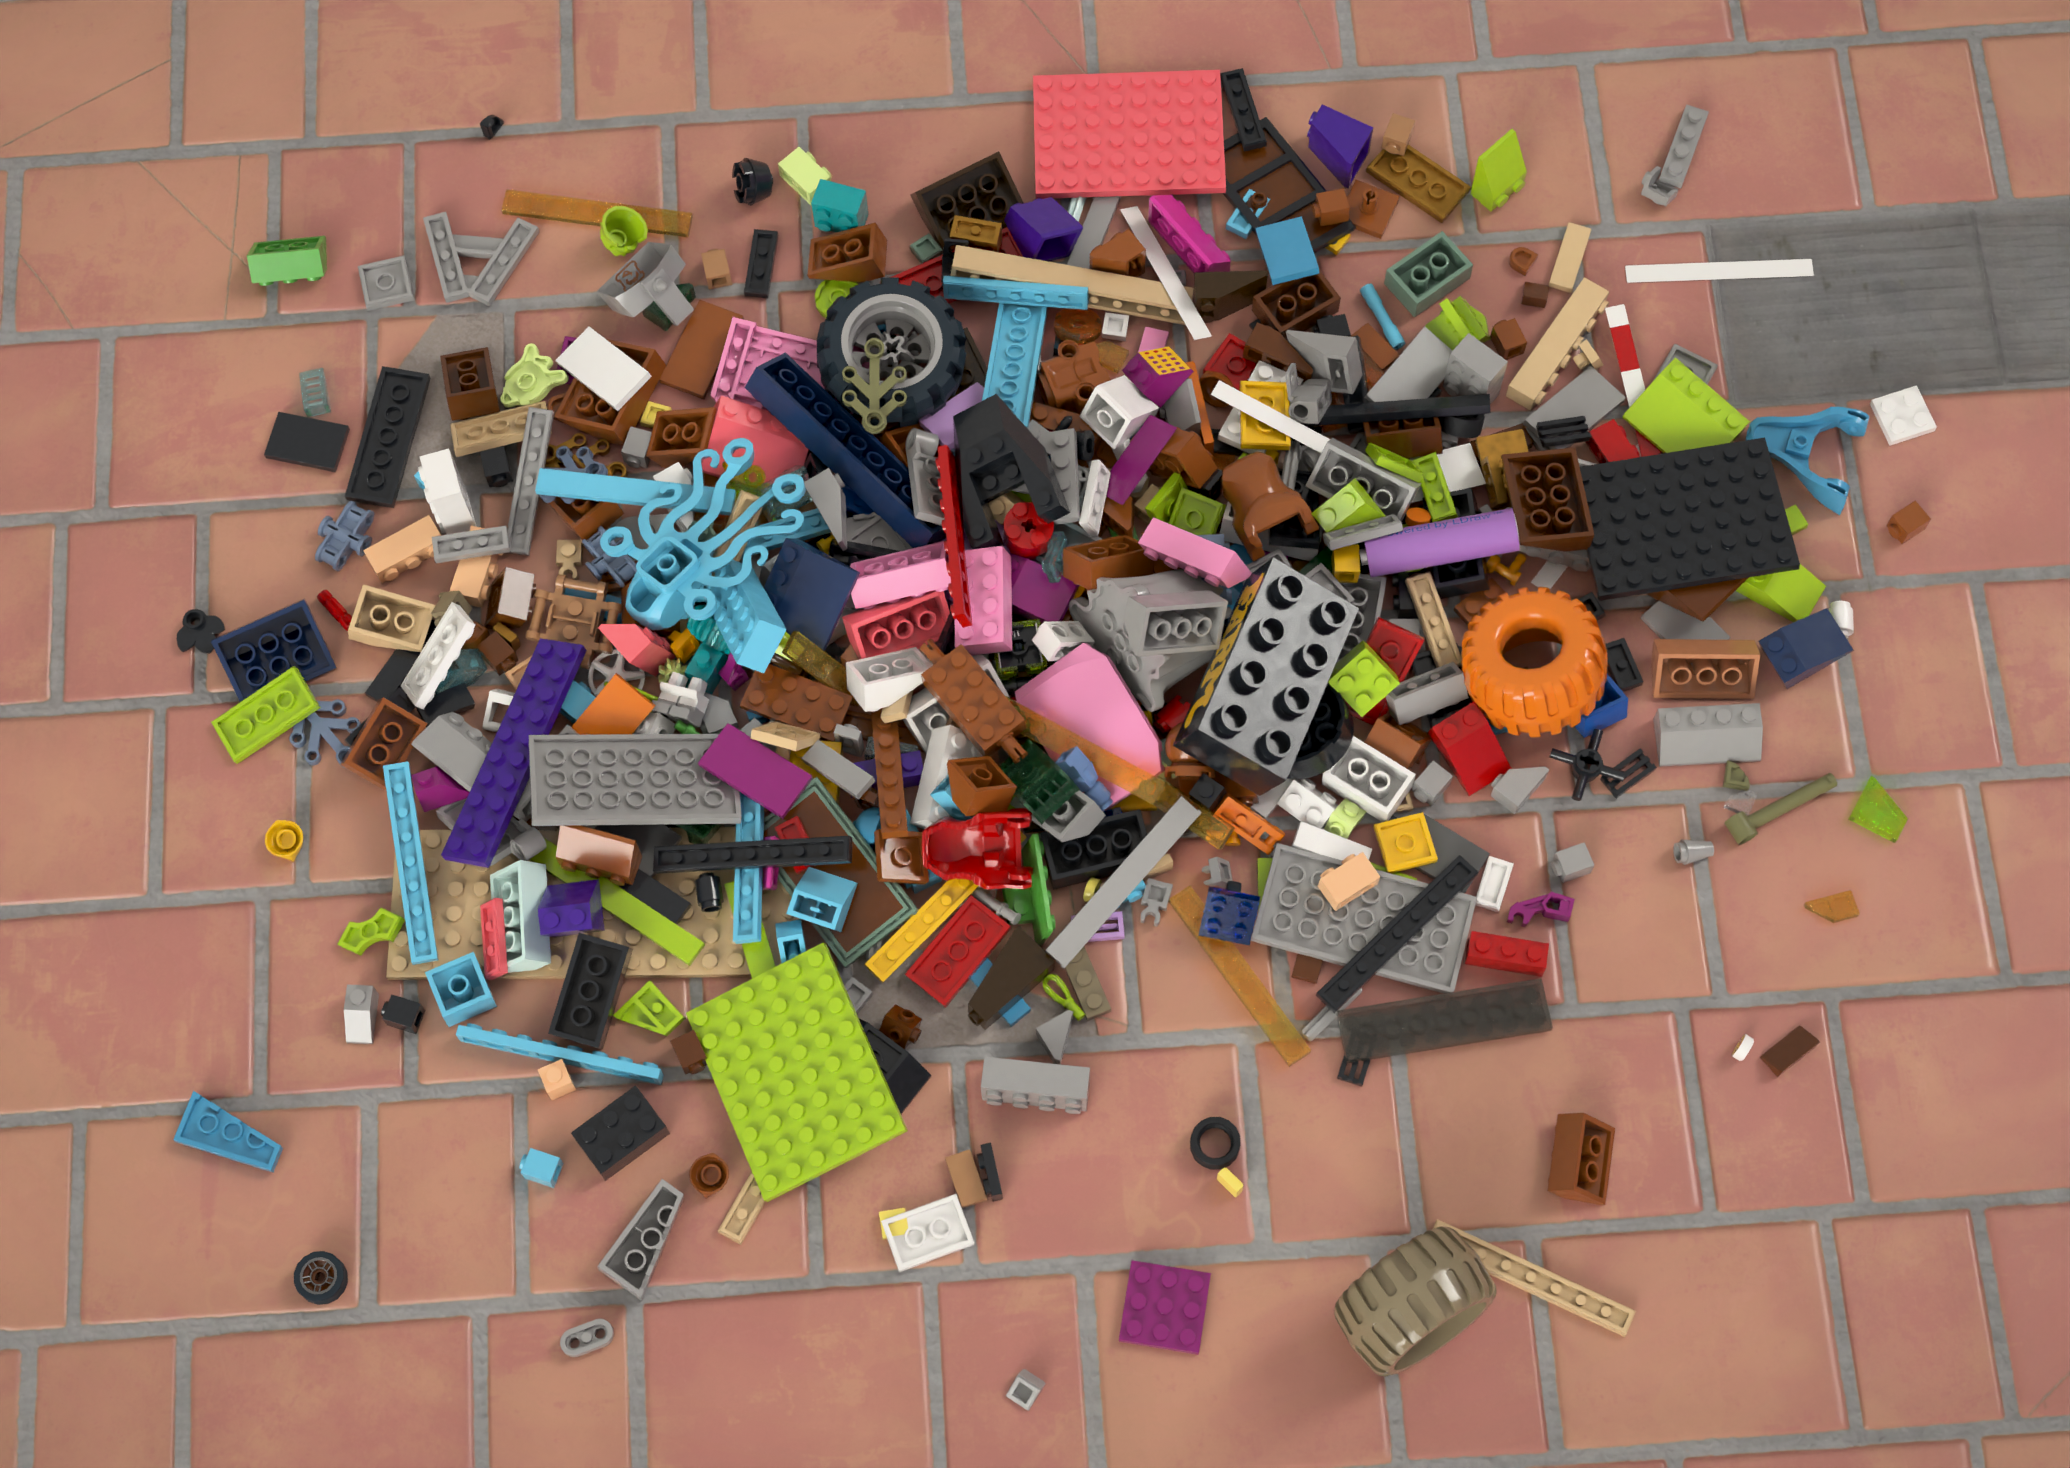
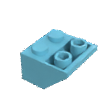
M808 867L794 889L786 914L841 932L858 883Z

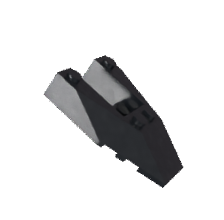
M997 394L953 416L954 449L961 517L972 549L1005 546L988 502L1026 484L1037 515L1048 524L1071 513L1045 447L1032 435L1029 429L1024 426Z

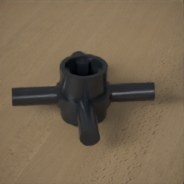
M1600 729L1593 730L1588 748L1579 751L1576 755L1554 748L1551 750L1549 758L1572 765L1573 775L1577 779L1571 797L1573 800L1581 801L1586 784L1593 781L1599 775L1621 782L1624 780L1626 772L1603 765L1602 757L1597 752L1603 735V731ZM1585 763L1592 764L1589 770L1584 769Z

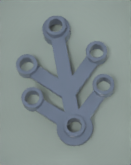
M561 446L556 451L557 458L564 463L566 468H544L608 475L607 467L592 459L593 453L587 446L579 448L576 452L577 458L586 466L584 469H579L572 459L573 453L567 446ZM539 495L545 503H550L556 498V496ZM561 497L566 504L576 500L575 498Z
M337 699L332 702L317 701L321 707L317 711H331L337 717L343 716L346 713V706L341 700ZM337 705H342L341 710L334 711ZM315 712L306 717L312 726L308 750L304 755L305 760L312 766L320 763L319 745L322 736L336 752V759L341 764L350 746H344L330 729L347 730L351 734L361 724L360 721L355 717L348 719L320 718ZM306 718L294 725L293 732L290 734L289 740L296 748H301L306 744V737L303 734ZM351 723H357L354 729L349 728ZM297 736L302 737L301 741L294 742ZM311 754H317L314 760H309Z

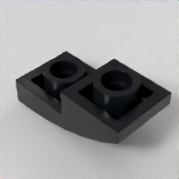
M465 683L434 695L432 701L427 703L424 710L418 707L416 709L421 719L428 723L426 725L427 728L438 716L450 712L458 714L473 709L475 702Z

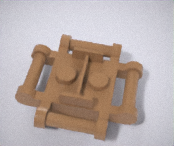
M558 574L555 593L536 589L534 595L536 602L530 629L526 631L525 638L539 642V639L542 638L581 644L587 650L580 664L581 668L590 669L594 653L612 654L614 646L605 635H603L602 643H599L601 631L598 627L603 624L605 612L608 611L606 624H616L618 613H621L623 605L615 602H605L608 591L607 582L599 581V583L569 579L566 575ZM565 589L597 593L596 600L564 595ZM550 601L552 604H550L546 634L539 633L545 603Z

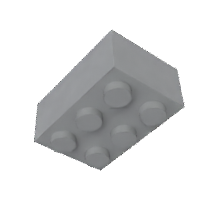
M1468 333L1450 353L1443 387L1451 396L1490 394L1491 404L1500 393L1508 361Z

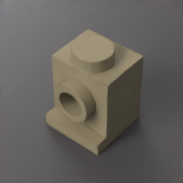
M460 591L442 592L439 594L440 600L431 614L435 618L434 624L437 627L451 602L460 605L467 615L472 610V607Z

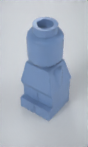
M1077 746L1063 752L1051 767L1056 775L1060 774L1064 780L1081 792H1084L1085 795L1095 801L1102 811L1107 809L1113 802L1110 798L1111 793L1102 782L1096 781L1098 775L1092 761Z

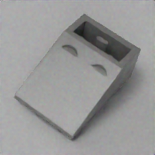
M1293 330L1286 331L1288 342L1314 370L1312 379H1330L1331 392L1354 393L1362 377L1356 337Z

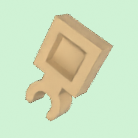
M557 540L556 564L557 567H561L558 574L566 575L571 573L573 574L572 578L578 580L579 575L575 566H582V540Z

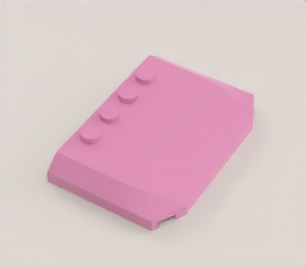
M733 317L711 391V399L717 402L722 395L767 410L744 387L757 366L785 352L824 388L821 383L820 370L817 368V340L758 327L755 322ZM853 347L854 352H865L862 348ZM865 362L862 364V367L869 369L870 363Z
M1082 643L1015 691L1018 705L1053 764L1063 752L1075 746L1092 761L1098 775L1096 781L1104 784L1110 791V798L1113 800L1112 804L1103 810V813L1164 772V765H1162L1161 751H1163L1161 740L1111 658L1091 647L1090 644Z

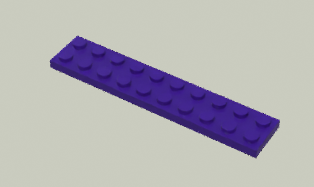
M539 639L442 851L441 856L445 860L486 868L490 867L530 778L529 735H549L587 651L583 645Z

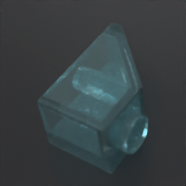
M478 649L461 650L459 657L449 667L446 678L436 688V694L463 683L468 687L484 674L487 667Z

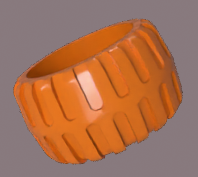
M1528 587L1517 589L1518 593L1510 596L1505 592L1497 596V602L1494 604L1487 602L1481 607L1480 616L1474 615L1468 624V631H1465L1463 635L1461 665L1465 678L1464 684L1472 702L1477 704L1485 718H1488L1490 724L1500 730L1506 727L1508 733L1520 736L1521 732L1529 733V736L1534 738L1541 737L1540 733L1551 732V735L1559 734L1562 732V728L1567 725L1571 728L1578 725L1583 714L1589 716L1596 707V701H1600L1603 696L1607 680L1608 656L1601 630L1593 613L1587 611L1586 606L1577 598L1571 601L1570 595L1564 591L1558 590L1554 594L1547 587H1538V591H1529ZM1549 641L1562 644L1558 656L1551 663L1540 668H1518L1508 663L1502 656L1510 649L1529 642Z

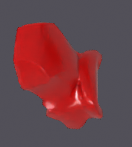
M1013 808L1006 812L978 813L965 821L945 816L926 827L922 832L923 866L943 880H972L974 884L987 890L1031 888L1033 868L1021 866L1020 828L1030 826L1032 814L1026 808Z

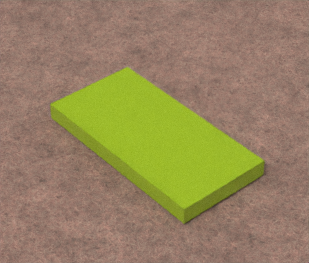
M293 666L211 723L232 760L238 764L321 707L298 668Z

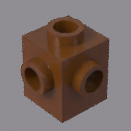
M895 1004L885 1014L879 1031L903 1049H906L910 1043L915 1044L920 1037L922 1030L919 1029L922 1018L916 1016L912 1011L903 1009Z

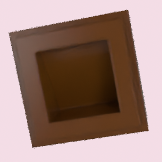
M1525 282L1521 304L1545 308L1549 285Z

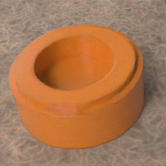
M1417 507L1407 510L1405 522L1409 527L1430 523L1431 515L1429 511Z

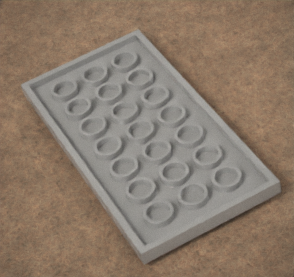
M719 734L529 735L532 826L741 824L740 792L698 765L699 760Z
M1277 843L1251 941L1345 966L1429 884L1376 870L1380 875L1378 885L1335 911L1318 888V884L1321 878L1320 875L1331 867L1335 870L1343 865L1341 863L1343 860ZM1460 892L1375 975L1452 996L1477 897Z

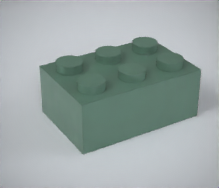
M1441 231L1388 268L1384 284L1415 318L1469 280L1473 264L1449 237Z

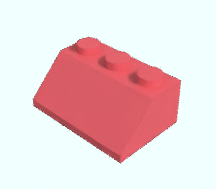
M601 624L598 627L630 664L655 677L659 674V665L664 666L667 658L673 660L676 657L670 648V641L664 636L661 637L657 632H652L648 627L643 629L636 624Z

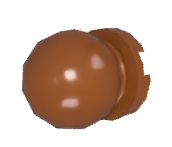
M1183 722L1174 726L1168 733L1165 742L1166 756L1172 764L1164 767V778L1172 779V774H1175V776H1179V780H1199L1201 775L1205 773L1208 777L1215 779L1216 770L1173 746Z

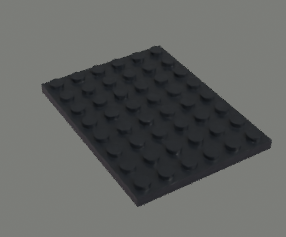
M1765 437L1580 467L1594 530L1593 541L1586 551L1599 601L1798 570L1800 567Z

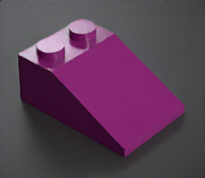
M1009 553L1011 555L1012 614L1041 623L1062 621L1069 608V603L1074 598L1080 585L1073 584V581L1063 577L1062 574L1028 558Z

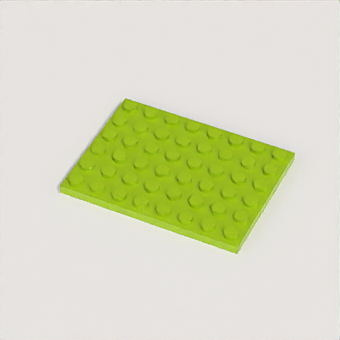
M821 943L686 1012L692 1030L695 1031L707 1057L705 1061L764 1201L769 1202L908 1131L825 943Z

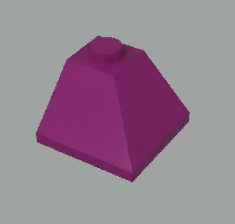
M438 766L411 775L416 795L424 812L466 799L469 795L467 789Z

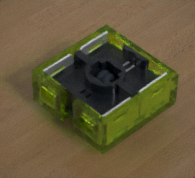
M1040 619L1012 623V651L993 653L996 673L999 679L1018 677V672L1025 671L1027 675L1040 674L1047 669L1045 656L1032 641L1041 625Z

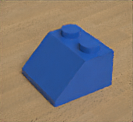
M1608 674L1603 696L1600 701H1596L1595 709L1589 716L1583 714L1581 722L1574 726L1583 738L1592 735L1594 729L1602 730L1627 718L1628 697Z

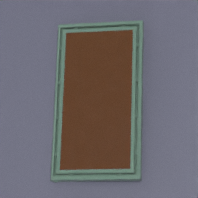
M818 777L811 780L784 819L772 812L764 818V837L775 836L779 838L774 827L796 816H799L809 838L852 837V863L815 865L811 867L858 883L841 932L812 923L843 966L847 968L919 910L899 883L878 881L876 853ZM793 866L779 867L778 880L792 897L794 889L806 870L796 874Z

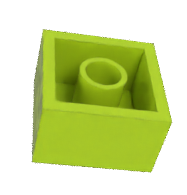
M1364 640L1335 664L1328 681L1361 717L1400 684L1395 672Z

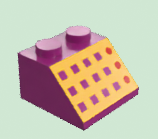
M1170 346L1138 352L1122 370L1135 386L1160 408L1194 372Z

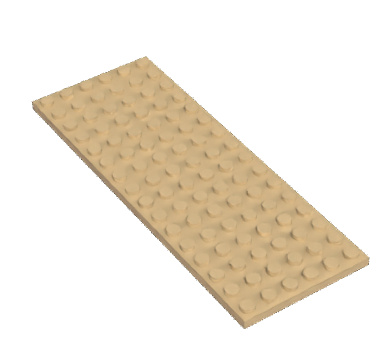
M736 827L670 828L682 837L678 845L735 842ZM559 829L557 831L538 830L545 839L557 846ZM419 830L438 961L412 965L406 922L404 921L394 942L389 941L386 977L388 980H428L425 972L472 952L475 953L485 976L480 905L491 900L490 875L519 861V859L511 853L489 868L448 861L441 854L452 830ZM395 853L391 912L405 919ZM735 869L658 873L653 877V879L692 905L678 923V926L704 942L705 946L690 966L603 908L605 931L584 933L633 949L625 978L751 977L742 944L733 942V913L724 884L734 881ZM546 871L548 878L547 886L565 884ZM712 872L714 876L720 877L724 900L722 909L715 912L701 911V907L698 906L694 882L699 878L700 874ZM779 880L776 890H762V922L775 966L782 964L775 924L800 919L786 914L792 897ZM578 934L550 937V964L537 970L506 973L496 979H565Z

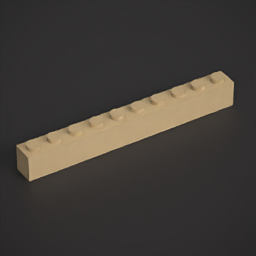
M956 245L951 276L1088 287L1089 308L1185 325L1162 282ZM1184 286L1192 300L1194 288Z

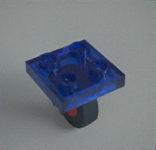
M1228 881L1226 889L1209 886L1199 928V936L1250 945L1260 896L1241 893L1242 885L1236 881Z

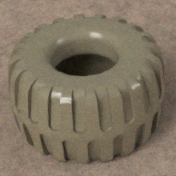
M1441 1226L1412 1238L1408 1243L1400 1245L1395 1251L1381 1258L1373 1267L1368 1268L1339 1297L1335 1304L1334 1314L1354 1351L1358 1353L1376 1374L1386 1377L1414 1366L1457 1337L1488 1309L1496 1297L1497 1290L1479 1255L1456 1230L1451 1227Z

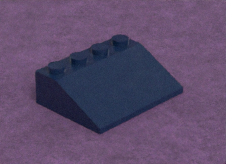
M786 538L764 589L786 627V632L804 648L799 656L815 663H820L860 572L800 539Z
M305 598L211 640L240 702L293 666L298 668L305 682L337 668Z

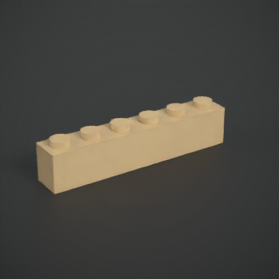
M1583 278L1509 384L1506 397L1530 411L1535 404L1540 405L1547 394L1545 390L1548 385L1552 387L1559 377L1557 372L1561 367L1564 369L1567 367L1572 358L1570 354L1573 349L1577 351L1580 348L1579 344L1584 341L1582 337L1584 333L1592 331L1597 322L1596 316L1598 313L1602 315L1605 312V308L1608 307L1609 302L1606 300L1609 291L1587 278Z

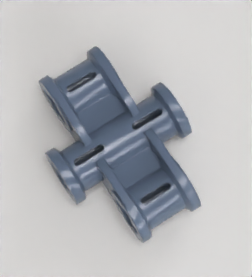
M350 501L346 504L336 522L333 521L332 517L326 516L318 527V535L325 537V539L316 551L315 560L318 562L323 561L333 566L334 570L340 571L345 566L353 550L356 551L357 555L364 556L363 550L371 546L372 537L363 535L373 522L374 512L371 510L366 511L358 507L355 502Z
M600 526L598 532L589 539L581 541L588 552L595 558L592 562H586L585 565L598 581L608 571L617 584L623 588L625 582L637 572L636 563L628 554L620 557H611L603 551L600 539L606 530ZM624 538L619 539L616 543L612 540L610 546L620 545Z

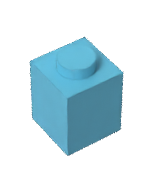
M530 1148L528 1155H523L519 1169H521L520 1173L525 1179L554 1188L564 1163L559 1157Z

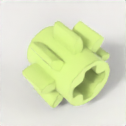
M667 658L664 666H658L660 673L658 675L659 683H668L673 672L685 676V670L688 665L682 666L680 658L677 660Z

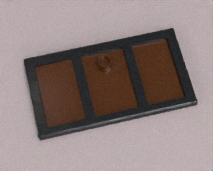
M1267 117L1260 120L1267 141L1266 147L1244 152L1238 133L1224 140L1226 193L1223 194L1235 209H1239L1240 215L1247 224L1250 223L1255 235V228L1302 216L1315 254L1356 229V226L1350 219L1342 223L1320 226L1319 219L1314 218L1312 204H1315L1316 193L1326 192L1327 190ZM1248 190L1255 191L1247 203H1245L1243 198ZM1265 207L1259 218H1257L1255 213L1258 208Z

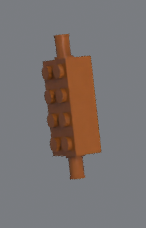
M933 639L927 640L928 646L924 643L920 650L931 661L933 666L921 674L923 685L982 756H991L1003 748L1015 764L1021 761L1019 758L1024 759L1028 754L1015 739L1017 735L1026 729L1025 719L962 644L947 655H944Z

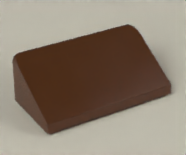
M1798 1026L1760 1058L1779 1077L1817 1047L1820 1041L1802 1026Z

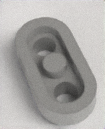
M595 1319L564 1332L560 1339V1346L566 1355L579 1357L609 1345L613 1340L614 1330L608 1321ZM599 1330H604L605 1336L600 1339L597 1338L596 1333ZM577 1339L580 1341L577 1348H571L573 1340Z

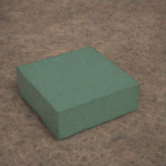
M929 233L909 245L910 250L921 264L943 254V250Z

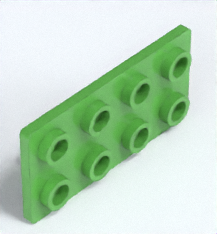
M1032 834L1021 850L1023 866L1033 868L1032 887L1027 889L1002 888L1004 902L1009 905V908L1021 914L1018 924L1032 923L1035 942L1041 947L1053 930H1055V917L1050 913L1052 897L1050 890H1047L1046 887L1048 879L1047 867L1043 866L1042 861L1044 845L1042 841H1039L1038 834ZM1007 919V924L1013 925L1011 924V921Z

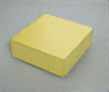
M648 401L640 421L641 426L653 429L657 411L672 410L671 407Z
M1225 1167L1218 1173L1217 1180L1236 1198L1243 1190V1183Z
M905 1208L879 1212L883 1240L887 1239L881 1221L906 1212ZM907 1218L888 1224L892 1236L904 1235L908 1229Z

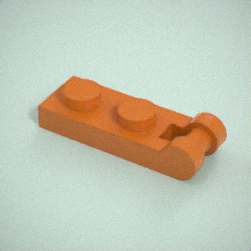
M1229 793L1213 811L1214 817L1268 855L1274 850L1275 843L1281 841L1285 836V833L1280 828L1269 823ZM1264 832L1269 834L1266 840L1260 837Z

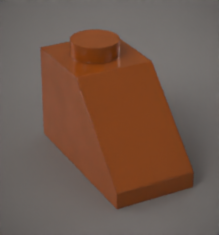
M1131 494L1123 505L1106 497L1101 521L1117 535H1128L1134 538V500Z

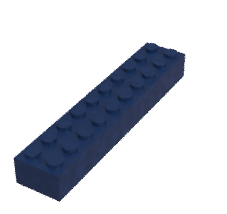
M786 352L756 367L744 388L793 433L806 448L810 449L824 465L835 474L838 473L842 481L912 548L937 543L947 538L941 525L915 518L908 468L876 437L867 432L858 420Z

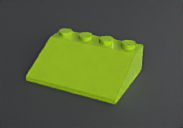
M1676 357L1622 416L1624 420L1663 453L1733 443L1750 422Z

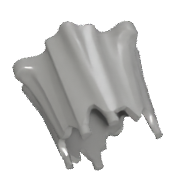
M1182 568L1139 577H1100L1096 580L1097 589L1087 591L1089 601L1087 598L1078 597L1072 599L1069 603V611L1073 620L1079 621L1095 641L1092 647L1111 658L1136 701L1139 700L1149 712L1161 709L1165 702L1164 693L1175 683L1209 662L1215 651L1205 650L1140 657L1134 655L1124 624L1128 596L1210 590L1220 596L1223 592L1222 587H1215L1201 580L1203 577L1200 576L1193 578L1185 573ZM1227 607L1225 619L1231 615L1232 609L1230 607Z

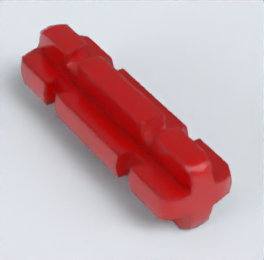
M323 590L317 595L318 601L348 631L352 616L347 613V610L328 590Z

